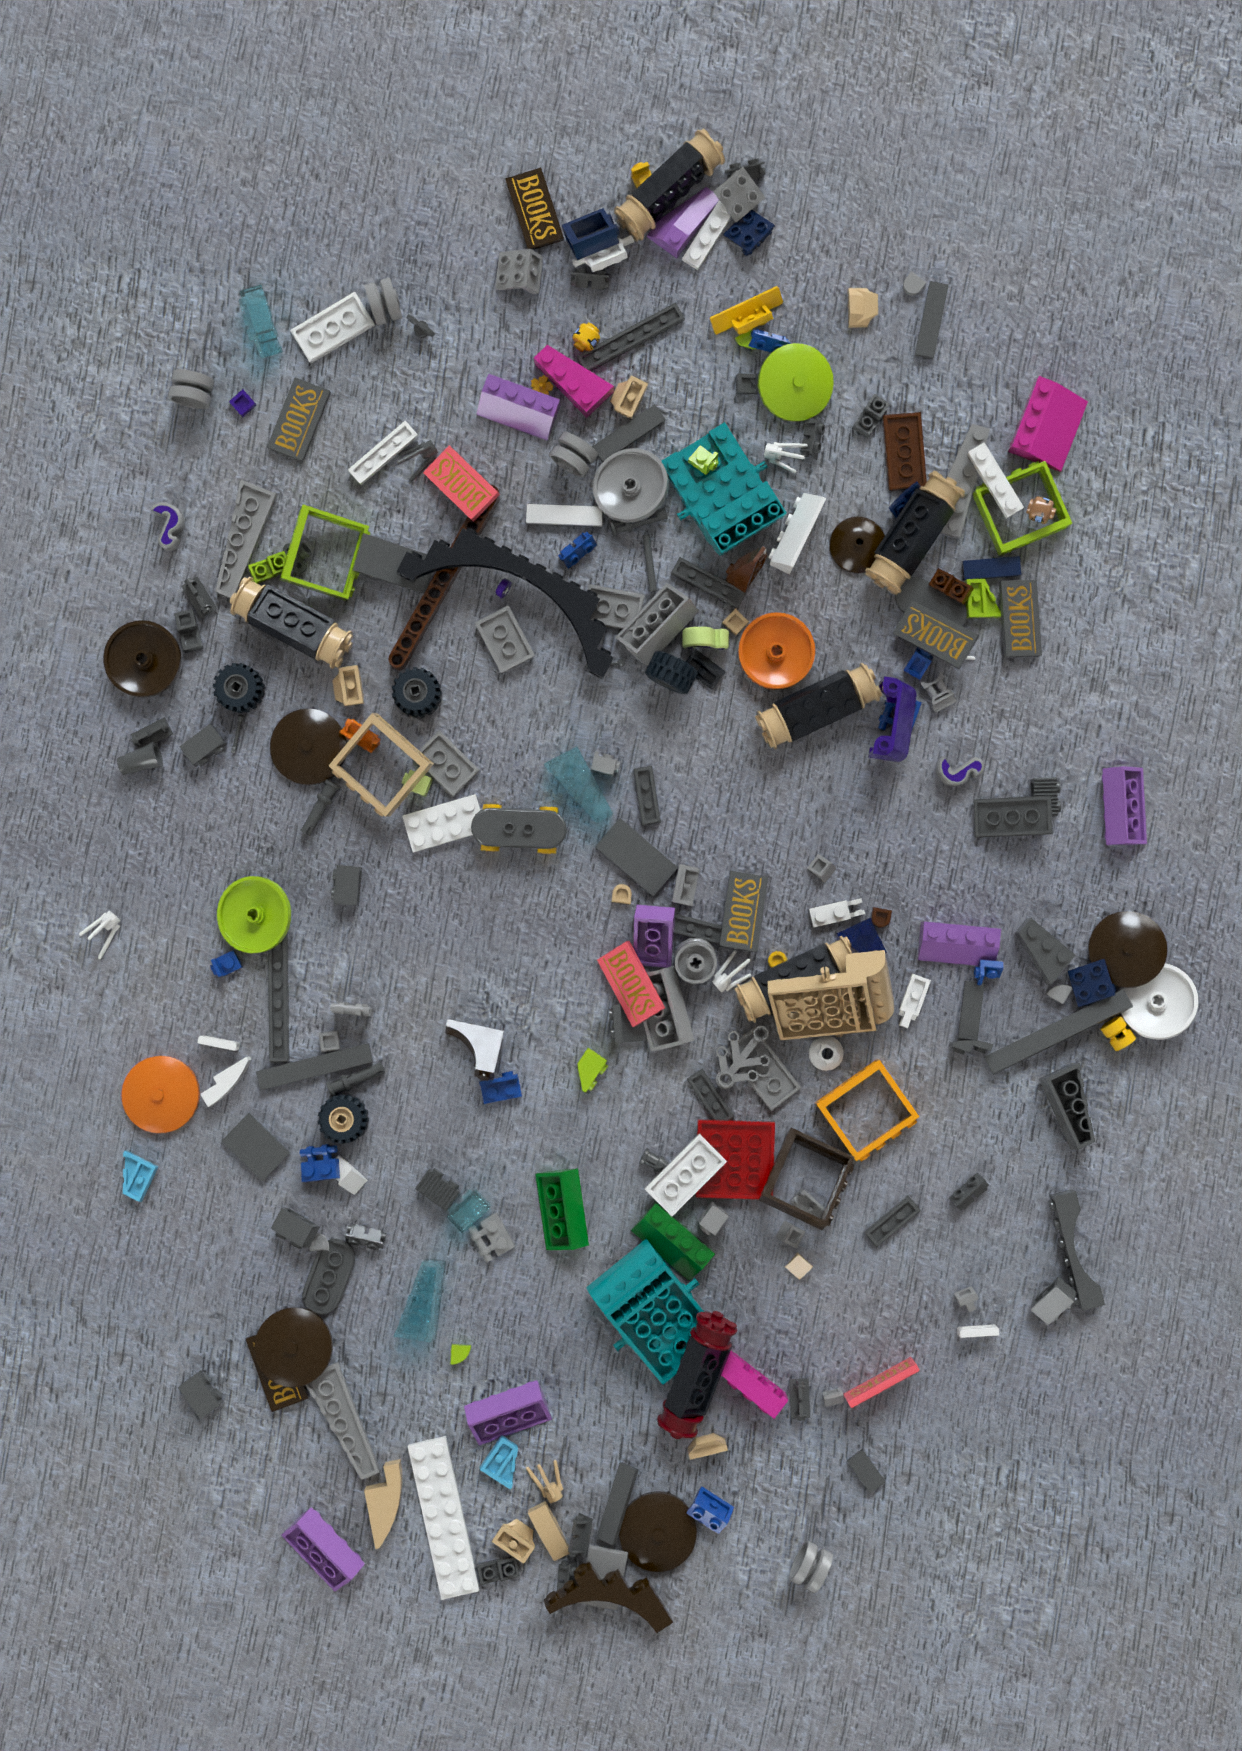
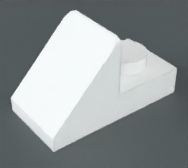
M339 1154L336 1159H339L340 1178L336 1180L339 1181L338 1184L355 1195L368 1180Z

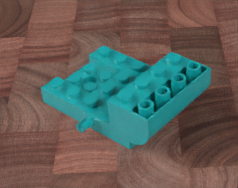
M725 422L681 451L675 452L661 460L667 471L669 481L686 509L677 514V517L682 521L690 515L709 545L711 544L719 556L779 521L787 514L768 482L765 481L763 483L759 477V473L768 468L766 462L763 461L756 466L751 464ZM700 445L712 454L715 451L719 454L718 466L714 471L710 470L707 475L688 463L689 457Z
M645 1239L588 1285L586 1289L607 1319L621 1334L622 1338L613 1344L617 1351L626 1344L632 1347L662 1385L676 1375L680 1360L686 1350L687 1342L691 1337L690 1331L697 1324L696 1315L699 1312H705L691 1293L700 1284L695 1278L687 1285L680 1282L650 1242ZM685 1341L686 1345L682 1349H677V1343Z

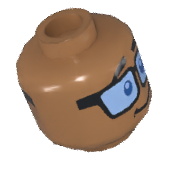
M1037 496L1035 499L1030 500L1026 513L1029 514L1030 520L1046 524L1049 519L1053 520L1056 509L1053 508L1054 502L1052 500Z

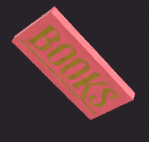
M450 445L423 472L473 522L500 495Z
M630 941L624 942L597 959L632 1027H636L665 1009Z
M909 1357L844 1393V1396L849 1406L853 1408L919 1372V1368L915 1361Z

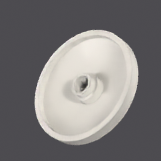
M1165 963L1160 973L1143 986L1120 988V991L1125 990L1133 1005L1132 1008L1122 1012L1121 1016L1134 1032L1143 1037L1156 1040L1175 1037L1185 1031L1196 1016L1198 1009L1196 987L1185 972L1173 965Z

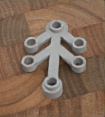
M757 1026L754 1028L752 1039L741 1053L739 1052L738 1032L731 1031L728 1033L733 1064L729 1069L726 1061L728 1050L724 1046L716 1049V1055L719 1057L720 1072L716 1075V1083L720 1088L729 1089L735 1082L746 1080L754 1082L758 1079V1073L755 1070L735 1074L740 1067L769 1065L770 1058L765 1054L756 1058L746 1059L759 1041H764L768 1038L769 1031L766 1027ZM760 1029L764 1031L762 1037L757 1035V1031ZM732 1033L737 1034L736 1040L730 1039ZM721 1048L725 1049V1054L723 1056H720L718 1054V1051ZM762 1057H767L768 1061L766 1064L761 1063ZM754 1072L756 1074L755 1079H750L749 1073ZM725 1075L729 1077L727 1083L722 1082V1077Z

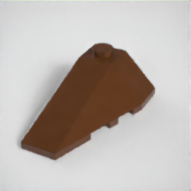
M762 546L742 556L735 564L731 563L726 570L728 574L726 581L745 593L767 559L766 548Z

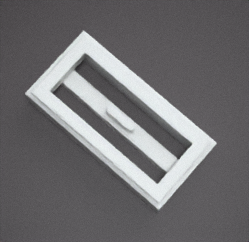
M205 1035L199 1036L197 1042L233 1051L239 1050L240 1047L239 1042Z
M994 1324L962 1326L957 1328V1335L960 1338L999 1335V1328Z

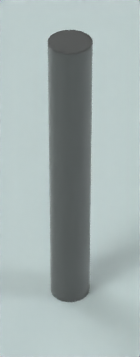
M647 534L643 535L642 538L649 592H656L650 535Z

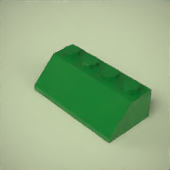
M578 1168L536 1173L546 1250H575L589 1246Z
M657 1201L651 1205L631 1229L642 1241L647 1239L659 1255L688 1281L697 1275L715 1255V1252L674 1216H671Z

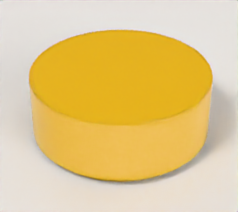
M775 951L768 957L770 968L787 961L786 955L780 951Z

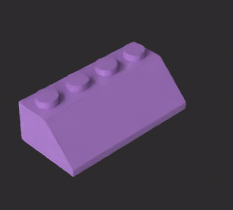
M488 374L481 392L476 415L548 441L561 405L560 399Z
M1125 766L1103 768L1102 782L1104 789L1106 845L1147 844L1143 768Z
M921 922L918 960L978 966L980 960L996 961L1000 948L1001 929Z
M538 1380L464 1406L468 1426L479 1445L499 1439L501 1435L505 1437L552 1420Z
M312 1508L305 1511L281 1535L334 1592L351 1581L365 1564L361 1557L350 1549L347 1542L334 1532L333 1527L327 1524L320 1514Z

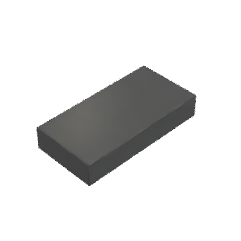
M863 1449L847 1459V1462L869 1493H872L886 1482Z

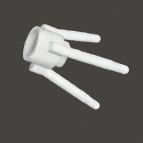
M768 443L765 448L764 458L769 459V463L796 473L795 469L777 459L780 460L781 456L805 459L803 455L785 452L782 448H806L808 444Z
M111 911L104 913L99 919L79 933V936H82L100 923L101 925L88 937V940H91L103 928H106L108 931L112 928L98 959L102 958L114 934L121 927L118 925L121 920Z
M733 950L719 971L713 975L715 979L712 982L721 993L724 990L729 991L736 984L751 977V974H748L734 982L731 980L735 974L750 962V959L744 961L728 976L726 973L722 974L737 953L736 950Z

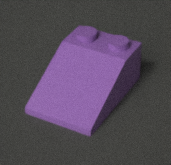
M647 905L636 906L633 948L643 966L671 967L675 908Z

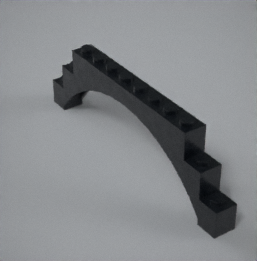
M462 528L452 548L444 540L440 539L439 542L434 540L424 560L422 559L423 556L417 552H406L396 573L412 583H415L416 579L444 569L482 567L509 573L537 587L555 602L571 622L584 650L587 662L585 671L600 679L604 678L614 657L611 656L610 651L604 648L597 649L607 629L602 621L590 619L600 600L597 597V593L591 590L586 592L580 589L581 585L574 581L569 583L563 580L564 577L556 572H553V574L547 572V568L538 563L534 565L529 562L527 557L521 554L519 556L512 554V550L503 545L499 547L494 544V540L488 537L483 539L477 536L478 533L471 528H467V530Z

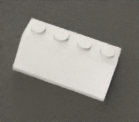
M803 493L801 498L797 497L793 505L796 510L793 515L789 514L785 525L788 526L785 532L781 531L777 538L779 545L777 549H772L768 557L771 559L769 565L790 575L826 498Z

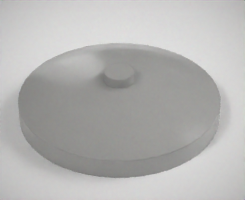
M637 448L621 450L609 456L598 468L593 481L594 498L602 512L613 520L626 523L641 521L654 514L663 504L669 488L668 474L659 458L651 452Z

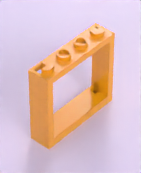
M879 1059L867 1065L815 1102L855 1161H863L870 1156L869 1152L873 1149H881L886 1145V1140L889 1138L895 1139L902 1133L900 1130L906 1126L907 1128L912 1127L917 1123L916 1119L919 1118L915 1109ZM879 1070L910 1115L857 1152L826 1109V1106Z

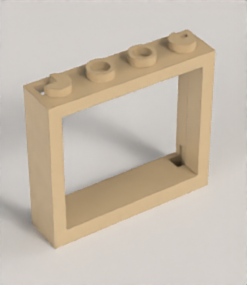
M372 713L330 763L329 767L337 778H343L347 782L346 786L352 791L356 790L365 803H371L375 807L374 811L377 814L387 817L394 813L434 763L378 713ZM372 725H375L420 765L386 807L339 766Z

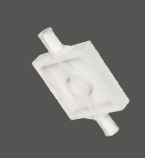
M632 235L623 239L618 238L619 244L580 260H572L574 267L576 268L585 263L589 265L592 272H595L614 263H619L628 258L624 246L634 243Z

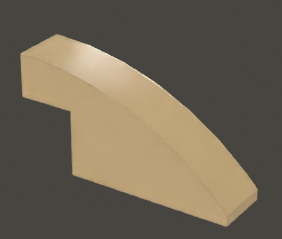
M401 1459L385 1462L383 1467L386 1482L368 1485L364 1490L375 1549L380 1548L398 1512L402 1494Z

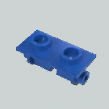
M756 328V330L752 329L751 331L752 339L748 346L772 353L784 345L791 344V342H789V339H786V336L773 333L769 336V332Z
M588 532L582 533L573 541L576 545L575 548L569 544L560 551L558 557L565 563L568 569L577 564L582 557L590 553L597 546L593 536Z

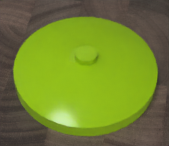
M792 343L774 350L765 359L759 371L758 391L763 404L773 415L786 421L799 422L816 416L826 407L833 392L834 379L830 364L817 349L809 345Z
M260 876L243 877L234 881L223 892L218 903L217 922L222 936L232 947L245 953H262L276 947L286 936L291 923V906L283 889L274 881Z

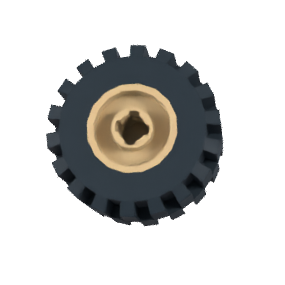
M337 1095L325 1101L326 1103L321 1106V1111L318 1112L319 1120L317 1122L321 1127L319 1129L320 1132L324 1133L326 1139H330L333 1143L344 1144L355 1141L364 1134L363 1132L368 1127L367 1122H369V1118L367 1117L368 1110L365 1109V1104L359 1101L360 1099L352 1097V1095Z

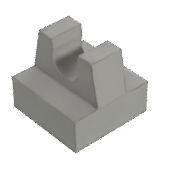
M972 1286L954 1293L956 1301L960 1306L965 1305L968 1312L976 1310L973 1301L978 1300V1296Z

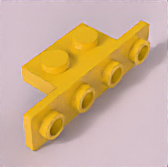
M775 286L711 316L710 322L714 333L717 335L733 327L740 335L748 333L757 326L765 325L773 319L770 309L783 304L780 289L778 286Z

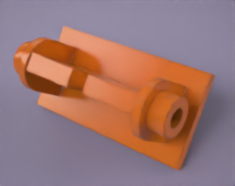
M348 718L345 722L346 726L339 733L350 740L362 725L354 719ZM368 730L357 745L372 753L380 745L381 739L378 738L379 735Z

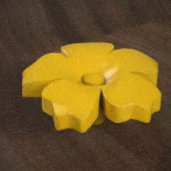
M545 375L539 377V381L536 378L531 380L532 390L549 395L548 391L553 390V385L551 382H547L548 377Z

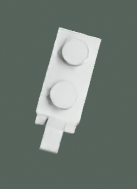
M911 974L899 1008L898 1015L902 1016L899 1026L908 1028L910 1021H915L920 1013L931 980Z

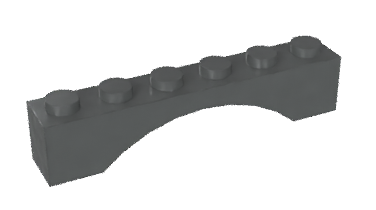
M1070 1189L1050 1194L1051 1200H1048L1051 1212L1054 1211L1056 1219H1053L1056 1231L1059 1230V1246L1065 1253L1063 1262L1065 1268L1069 1269L1068 1282L1070 1287H1073L1076 1291L1075 1306H1078L1082 1311L1103 1306L1105 1302L1101 1286L1093 1281L1084 1271L1075 1251L1074 1229L1081 1211L1077 1193L1075 1190Z

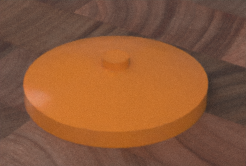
M778 612L764 614L753 620L744 630L738 647L739 661L745 674L757 685L774 690L789 688L799 683L810 671L815 658L814 639L807 626L798 618Z
M154 1056L142 1060L129 1071L122 1086V1104L129 1119L139 1128L152 1133H167L181 1128L193 1117L199 1105L200 1087L194 1072L184 1062L170 1056Z

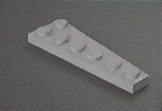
M971 424L947 477L957 482L956 486L965 491V497L958 500L954 506L956 508L955 512L940 534L957 539L961 537L978 471L967 453L984 442L986 444L990 431L989 428Z
M240 481L235 502L236 506L231 519V528L227 537L226 550L224 551L223 563L215 592L217 594L231 598L233 593H237L239 590V585L245 575L277 497L276 493L246 481Z
M339 1362L328 1365L326 1370L317 1379L306 1384V1387L313 1399L316 1400L320 1411L326 1417L330 1424L329 1426L335 1432L340 1441L339 1443L347 1453L349 1460L362 1480L380 1473V1468Z

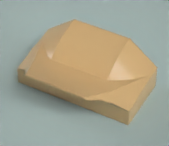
M848 288V328L868 327L870 320L878 315V294L870 292L867 288Z
M630 376L625 382L618 383L610 400L614 406V411L632 419L644 397L648 383L634 376Z
M358 665L338 668L339 673L332 680L335 700L343 703L344 706L364 704V694Z
M715 1433L696 1437L688 1446L690 1460L728 1451L725 1438Z
M515 1519L508 1524H503L492 1539V1542L524 1564L535 1548L533 1542L534 1530L520 1520Z

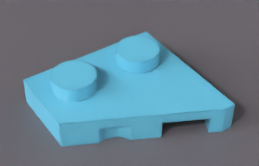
M124 1151L123 1194L138 1202H142L158 1166L129 1151Z
M501 1435L479 1467L480 1470L511 1490L518 1446Z

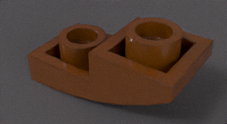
M939 568L928 584L963 605L974 589L971 585Z

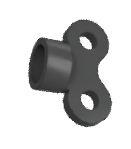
M410 314L407 315L406 318L414 324V332L417 337L425 338L428 335L430 337L435 335L426 322L418 321Z
M290 543L285 544L283 547L286 556ZM304 543L299 544L293 569L297 573L306 571L307 563L305 559L312 555L311 550ZM299 563L302 564V567L300 569L298 567Z

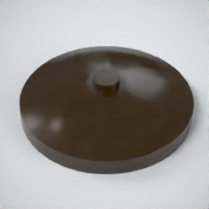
M139 620L124 624L110 636L104 649L103 663L109 680L119 690L134 697H152L164 692L176 680L181 668V651L175 637L166 628L151 621Z
M306 708L287 714L276 725L270 739V754L275 767L284 777L302 785H316L325 782L326 779L329 780L334 776L329 765L347 744L346 737L339 733L342 727L332 716L317 709Z
M1121 911L1105 917L1098 923L1089 939L1088 955L1090 963L1105 959L1112 984L1121 988H1135L1149 983L1160 973L1167 958V942L1163 931L1151 918L1138 912Z
M301 1307L285 1308L269 1316L259 1328L254 1345L255 1358L263 1374L274 1383L286 1387L303 1386L317 1379L328 1367L333 1353L332 1335L325 1321L313 1311Z
M654 1491L642 1494L627 1506L619 1538L623 1551L628 1552L627 1557L630 1561L647 1571L664 1572L678 1567L690 1556L696 1543L697 1528L695 1519L687 1514L689 1507L683 1500L667 1492Z

